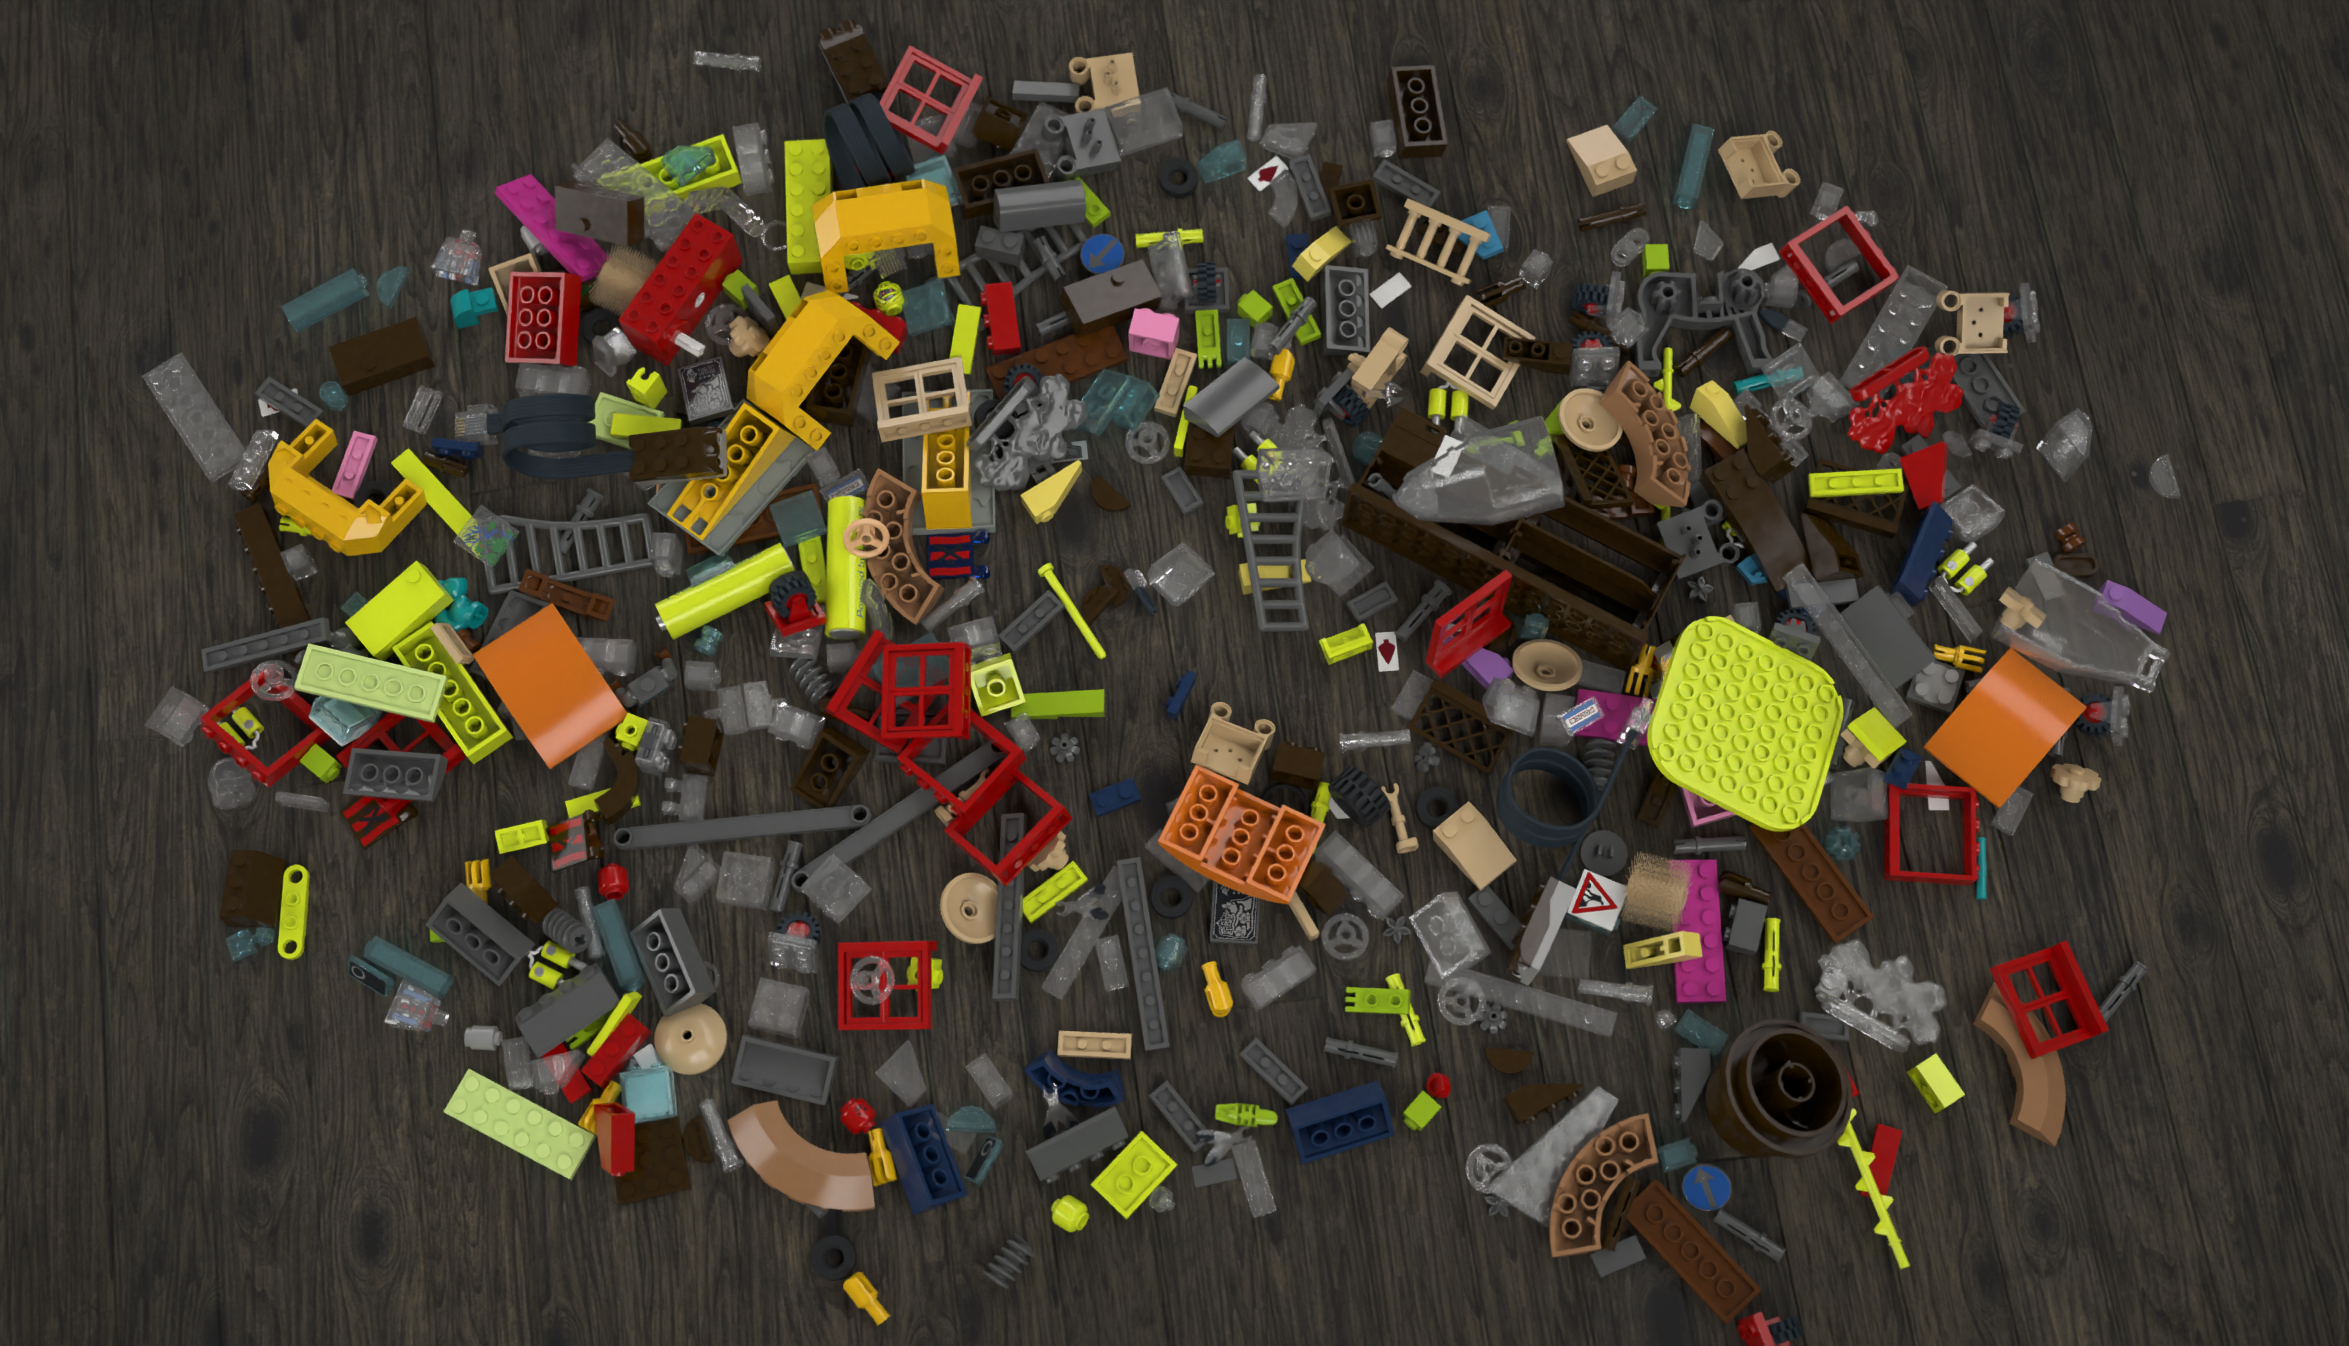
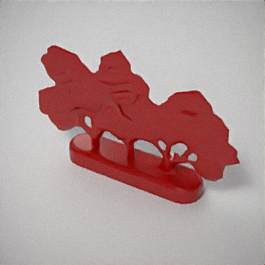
M1925 346L1917 347L1852 387L1849 393L1855 402H1861L1872 397V401L1868 408L1855 407L1851 410L1849 415L1851 428L1847 436L1852 441L1858 440L1861 448L1873 450L1880 454H1885L1892 445L1896 427L1899 425L1904 427L1906 433L1914 434L1918 432L1920 436L1928 439L1935 425L1933 421L1934 411L1947 414L1959 408L1962 404L1964 390L1957 384H1951L1950 382L1958 368L1953 354L1946 356L1944 353L1937 352L1933 356L1930 366L1925 370L1919 368V366L1928 361L1930 354ZM1914 370V381L1912 383L1900 384L1898 379ZM1925 374L1927 380H1924L1921 375ZM1894 383L1897 389L1896 395L1890 400L1881 399L1879 391ZM1881 402L1886 403V407H1882ZM1876 403H1878V415L1876 417H1873L1872 410L1873 408L1877 407ZM1869 410V416L1866 417L1865 412Z

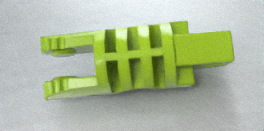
M1232 1103L1217 1104L1215 1119L1233 1125L1257 1127L1258 1124H1275L1278 1115L1272 1110L1269 1111V1109H1259L1260 1105Z

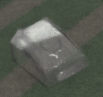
M1182 542L1153 563L1147 577L1150 585L1170 605L1180 606L1200 590L1215 575V572L1192 548Z

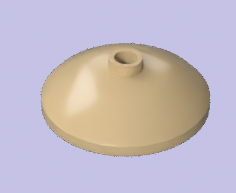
M1582 388L1570 392L1562 400L1558 410L1561 429L1571 442L1582 449L1594 452L1607 450L1618 442L1623 428L1600 405L1603 393L1593 389Z
M1535 639L1521 644L1515 650L1512 658V667L1515 674L1527 685L1542 691H1560L1572 687L1579 681L1583 669L1582 661L1573 649L1563 643L1549 639Z
M965 873L955 877L946 885L940 901L941 915L945 925L955 937L970 944H982L995 938L997 884L982 874ZM965 909L968 910L969 915H966L964 911Z
M702 1003L668 1017L663 1015L655 1030V1050L662 1063L676 1073L684 1075L703 1073L720 1060L726 1049V1026L714 1009ZM686 1032H691L692 1037L688 1040H685L684 1034Z

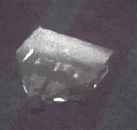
M1830 372L1814 381L1811 389L1807 392L1810 400V408L1808 409V416L1815 418L1818 415L1828 418L1831 422H1835L1838 418H1843L1852 409L1859 406V403L1852 399L1850 393Z

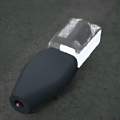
M1762 308L1758 314L1770 327L1777 331H1783L1782 333L1798 342L1802 340L1808 330L1775 310Z
M1127 569L1123 573L1132 589L1137 593L1150 616L1154 615L1157 610L1144 589L1147 585L1144 576L1139 570Z

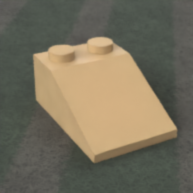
M1608 125L1566 140L1592 197L1634 182L1637 169L1629 152Z
M534 252L488 268L507 316L510 272H541Z
M1469 801L1433 830L1434 842L1480 891L1516 862L1515 857L1494 829Z

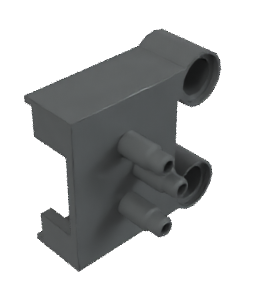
M1105 108L1061 117L1051 115L1046 118L1041 129L1042 138L1047 142H1055L1062 135L1068 156H1062L1058 160L1053 170V176L1058 182L1070 181L1072 178L1112 171L1118 168L1121 159ZM1048 126L1054 127L1057 131L1050 130ZM1061 167H1066L1069 172L1063 171Z
M1708 500L1696 509L1660 521L1652 526L1657 539L1662 537L1666 548L1680 555H1686L1673 582L1718 565L1728 566L1739 558L1740 551L1734 543H1725L1716 549L1706 523H1711L1722 515L1723 508L1717 500ZM1706 506L1713 508V517L1706 514ZM1723 549H1727L1730 551V560H1727L1723 557Z

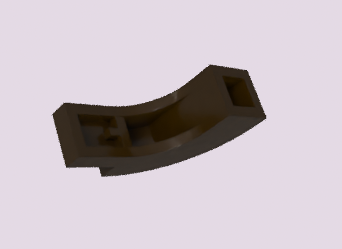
M611 738L603 741L602 745L618 771L617 780L609 791L594 799L598 811H601V815L608 826L622 818L631 809L638 795L640 784L639 773L631 751L625 754L618 742L614 744Z

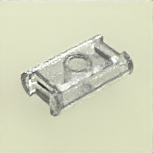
M1177 231L1164 233L1163 240L1155 246L1148 245L1147 247L1154 281L1163 295L1159 304L1160 309L1163 311L1174 310L1178 308L1177 303L1183 298L1193 297L1181 235Z

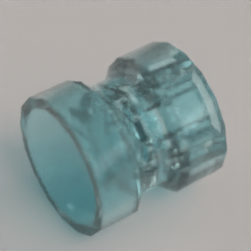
M328 381L319 389L320 398L329 409L336 411L346 406L348 402L347 394L337 382Z
M704 625L700 631L701 638L696 639L693 647L701 653L713 657L717 651L715 645L722 642L724 635L720 631Z

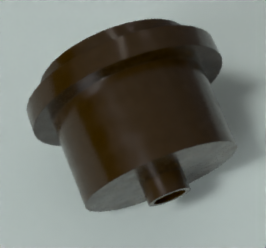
M1768 1019L1755 1023L1743 1030L1730 1042L1723 1054L1721 1063L1715 1068L1709 1078L1706 1089V1107L1716 1132L1725 1143L1737 1152L1760 1159L1776 1156L1799 1159L1823 1151L1835 1143L1842 1135L1851 1115L1852 1088L1847 1070L1841 1058L1830 1043L1819 1033L1796 1021Z

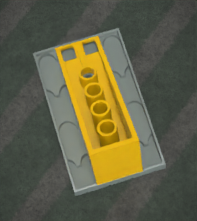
M993 389L967 390L972 426L903 438V483L917 490L922 495L915 511L912 535L996 532L995 488L993 486L985 488L979 485L980 475L973 468V461L977 456L990 453L991 441L989 440L978 451H973L966 445L968 439L976 430L974 426L975 411L980 404L993 399ZM925 391V394L937 391ZM902 392V398L917 395V392ZM956 395L926 400L928 412L957 407ZM918 402L902 405V417L919 414ZM992 454L989 457L990 461H994V456Z
M744 399L734 408L735 413L728 415L717 427L726 431L727 476L666 483L647 503L721 557L816 452L811 446Z

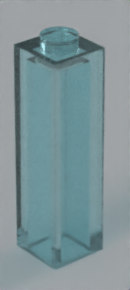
M1697 124L1692 125L1672 204H1677L1681 208H1695L1714 128Z
M352 268L284 304L281 308L292 327L299 333L370 295L366 289L369 284L362 273L358 275L355 269Z
M611 899L592 907L619 986L624 991L628 990L629 992L641 988L642 984L647 982L619 903L615 899Z
M376 935L373 940L367 942L364 948L365 953L363 957L441 1000L444 999L455 980L449 974Z

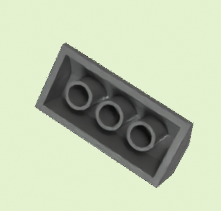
M460 883L445 897L426 923L429 929L499 987L535 946V943L463 883Z
M660 908L629 933L664 1017L696 1006L716 992L680 908Z
M598 963L582 969L580 974L573 979L564 981L553 992L544 994L532 1006L523 1008L514 1018L533 1052L540 1058L619 1004L620 999L608 977Z
M1113 1107L1027 1150L1026 1153L1040 1182L1046 1181L1047 1184H1051L1060 1179L1059 1174L1067 1170L1069 1173L1075 1172L1083 1167L1081 1163L1089 1159L1091 1162H1094L1105 1156L1103 1152L1111 1148L1113 1151L1124 1147L1127 1145L1125 1141L1129 1140V1136L1116 1108Z

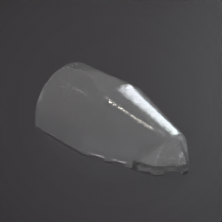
M1542 415L1468 436L1466 438L1467 441L1455 448L1453 446L1448 448L1447 453L1435 460L1431 458L1408 472L1403 478L1404 483L1397 493H1393L1392 496L1393 501L1399 508L1419 521L1496 525L1561 508L1565 505L1556 455Z

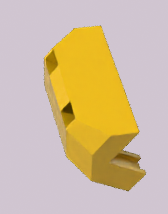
M919 179L836 191L812 205L826 291L830 290L836 294L849 292L843 256L932 243L938 278L960 275L947 188L944 185Z
M830 290L804 297L748 370L746 398L757 408L773 417L794 435L818 451L831 432L799 408L812 388L852 336L885 360L889 358L900 342L863 311Z

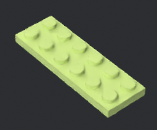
M308 643L294 688L298 691L434 723L448 678L444 675Z
M470 1069L467 1070L444 1110V1113L570 1180L574 1177L596 1138L595 1135Z

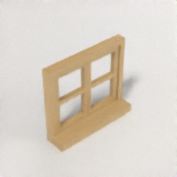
M1466 295L1420 373L1428 377L1433 372L1494 410L1520 364L1511 361L1506 363L1486 351L1493 336L1499 330L1507 336L1534 340L1536 337ZM1472 314L1493 326L1482 348L1460 335ZM1455 343L1477 356L1465 377L1443 364ZM1480 359L1502 371L1491 392L1469 380Z
M961 357L872 373L878 416L877 425L882 442L972 426ZM952 372L954 389L925 394L923 377ZM915 379L916 396L887 401L885 384ZM956 395L957 407L928 412L926 400ZM918 402L919 414L890 419L888 407Z

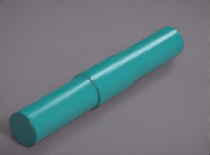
M1978 837L1976 841H1979L1980 851L1979 855L1976 856V862L1980 866V871L1976 881L1977 899L1986 900V838Z

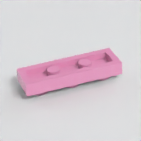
M357 431L353 432L332 491L340 497L354 501L355 494L361 486L378 440L376 436Z

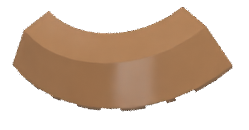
M1627 361L1606 388L1600 405L1618 421L1632 445L1637 466L1634 492L1651 504L1684 507L1690 492L1691 482H1688V472L1691 471V465L1688 464L1686 458L1688 448L1685 438L1680 436L1676 426L1679 422L1672 409H1667L1661 392L1656 393L1648 383L1650 379L1634 364Z
M878 468L866 494L867 499L862 516L863 518H872L883 523L889 531L890 540L887 548L881 554L866 558L867 565L883 596L900 614L915 625H918L934 608L944 591V588L925 572L919 562L913 544V519L922 495L917 490ZM875 527V538L882 541V533ZM863 544V548H865V551H871L877 548L871 544Z
M1993 982L1973 1025L1988 1034L1997 1045L2002 1047L2008 1057L2007 1060L2017 1085L2015 1106L2009 1124L2055 1147L2061 1133L2066 1105L2065 1081L2058 1053L2054 1051L2031 1060L1996 982ZM2032 1011L2027 1012V1017L2039 1042L2051 1039Z
M777 1100L752 1105L727 1121L735 1145L741 1151L749 1167H752L766 1184L773 1189L776 1188L787 1194L788 1198L802 1204L808 1203L819 1206L823 1210L830 1208L843 1210L842 1212H858L875 1209L872 1177L866 1152L857 1154L835 1153L807 1142L787 1123Z
M1648 1113L1628 1118L1602 1131L1590 1140L1569 1164L1561 1178L1551 1209L1550 1247L1552 1258L1599 1251L1601 1249V1215L1613 1190L1626 1176L1645 1167L1654 1166L1659 1162Z

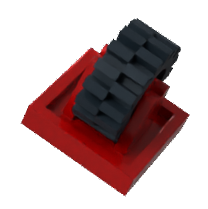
M793 574L791 579L789 576H786L784 582L780 579L778 581L779 586L774 585V591H771V601L764 603L766 612L782 637L826 623V615L815 600L817 599L816 592L806 577L804 578L802 575L797 577L796 574Z
M1762 1312L1737 1320L1739 1335L1745 1340L1747 1346H1790L1789 1340L1804 1335L1797 1316L1782 1321L1780 1316L1765 1321Z

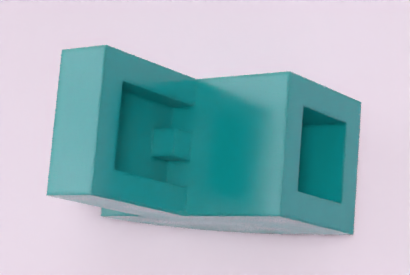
M492 287L474 292H469L468 289H465L453 295L450 300L454 322L458 329L480 324L479 315L498 311Z

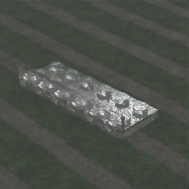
M608 138L579 166L575 163L571 165L574 172L572 176L577 182L644 196L645 238L650 237L654 240V245L662 252L665 250L668 252L695 213L701 215Z

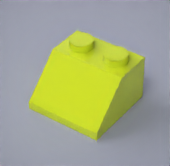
M1010 653L971 665V688L981 717L1026 702Z

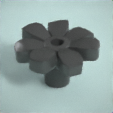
M1063 733L1061 734V740L1056 737L1052 740V744L1055 747L1050 748V753L1053 756L1057 755L1056 761L1058 763H1063L1065 758L1067 762L1071 763L1074 761L1073 754L1078 755L1080 753V748L1076 746L1078 744L1076 737L1069 739L1068 734Z
M1425 742L1418 751L1419 755H1415L1414 763H1417V771L1427 772L1429 765L1438 766L1440 758L1433 756L1436 749L1431 747L1432 744Z
M1497 1003L1493 1004L1492 1008L1489 1004H1485L1482 1007L1484 1013L1479 1012L1477 1014V1020L1483 1021L1479 1027L1483 1031L1489 1028L1490 1034H1497L1498 1028L1504 1030L1507 1025L1503 1021L1508 1017L1507 1012H1500L1501 1006Z

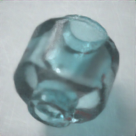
M1171 933L1160 937L1155 947L1156 961H1158L1157 966L1167 971H1170L1171 968H1179L1188 952V948L1185 945L1186 941Z

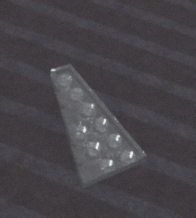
M1595 1087L1485 1189L1544 1227L1549 1228L1551 1209L1561 1178L1579 1151L1602 1132L1619 1099L1602 1088Z

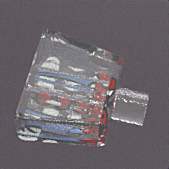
M463 229L460 239L453 237L445 239L431 265L437 277L472 285L478 284L482 251L478 244L473 242L475 238L474 232Z
M403 979L385 1019V1023L396 1028L428 1033L433 1023L444 1027L448 1021L449 1013L439 1010L441 1000Z

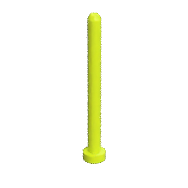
M1051 563L1045 564L1037 571L1040 577L1045 576L1096 656L1101 660L1106 657L1105 651L1052 572L1054 570Z

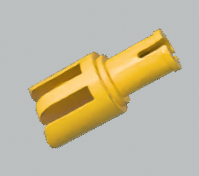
M1283 348L1279 355H1274L1269 375L1279 384V389L1268 397L1275 401L1282 400L1285 382L1291 380L1295 364L1292 353Z
M1644 644L1637 663L1631 666L1625 689L1626 693H1630L1634 674L1637 672L1639 675L1634 695L1639 696L1644 674L1648 675L1643 695L1648 698L1654 675L1651 664L1656 649L1655 646L1650 645L1648 654H1646L1648 644Z
M1934 644L1932 651H1935L1933 654L1937 659L1951 662L1954 668L1982 673V667L1962 662L1983 665L1984 658L1964 654V652L1984 656L1986 655L1985 650L1958 645L1954 649Z
M483 859L482 861L474 860L473 862L466 861L467 888L488 904L487 891L491 888L489 859Z
M1215 961L1208 962L1202 965V970L1208 984L1204 989L1213 1014L1217 1017H1224L1230 1012L1233 1000L1227 982L1221 981L1217 963Z
M610 1080L601 1097L592 1100L578 1125L597 1135L594 1104L614 1102L621 1090H623V1087Z
M882 1128L868 1131L867 1134L872 1151L870 1156H868L873 1185L879 1186L897 1180L891 1152L888 1149L886 1150Z
M862 1272L853 1274L843 1284L844 1290L858 1308H865L877 1326L890 1316L877 1300V1290Z

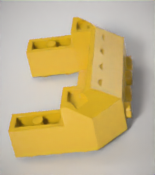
M317 419L290 445L281 440L268 463L270 492L275 504L274 508L282 516L288 515L292 518L293 522L300 528L305 527L310 530L316 539L325 540L337 553L341 551L347 556L382 552L427 505L424 490L406 478L380 505L368 499L359 509L312 478L309 473L338 445L334 430Z

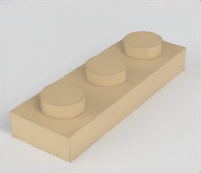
M1179 348L1175 349L1154 411L1176 418L1197 360V354Z
M1059 1031L1058 1056L1131 1060L1132 1034Z

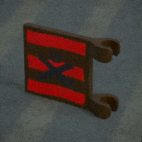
M361 796L340 811L364 850L419 814L415 807L408 805L391 818L373 797Z
M589 809L583 814L548 826L552 872H558L589 860L605 857V848L589 847L587 823L601 820V811L594 812Z

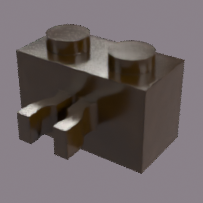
M1310 859L1297 887L1315 909L1330 916L1348 895L1342 889L1343 883L1331 875L1332 869L1324 862L1319 864Z

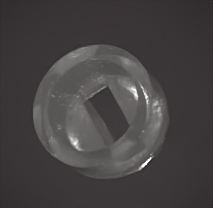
M1664 1009L1656 1014L1655 1020L1660 1030H1665L1677 1022L1676 1017L1670 1010Z

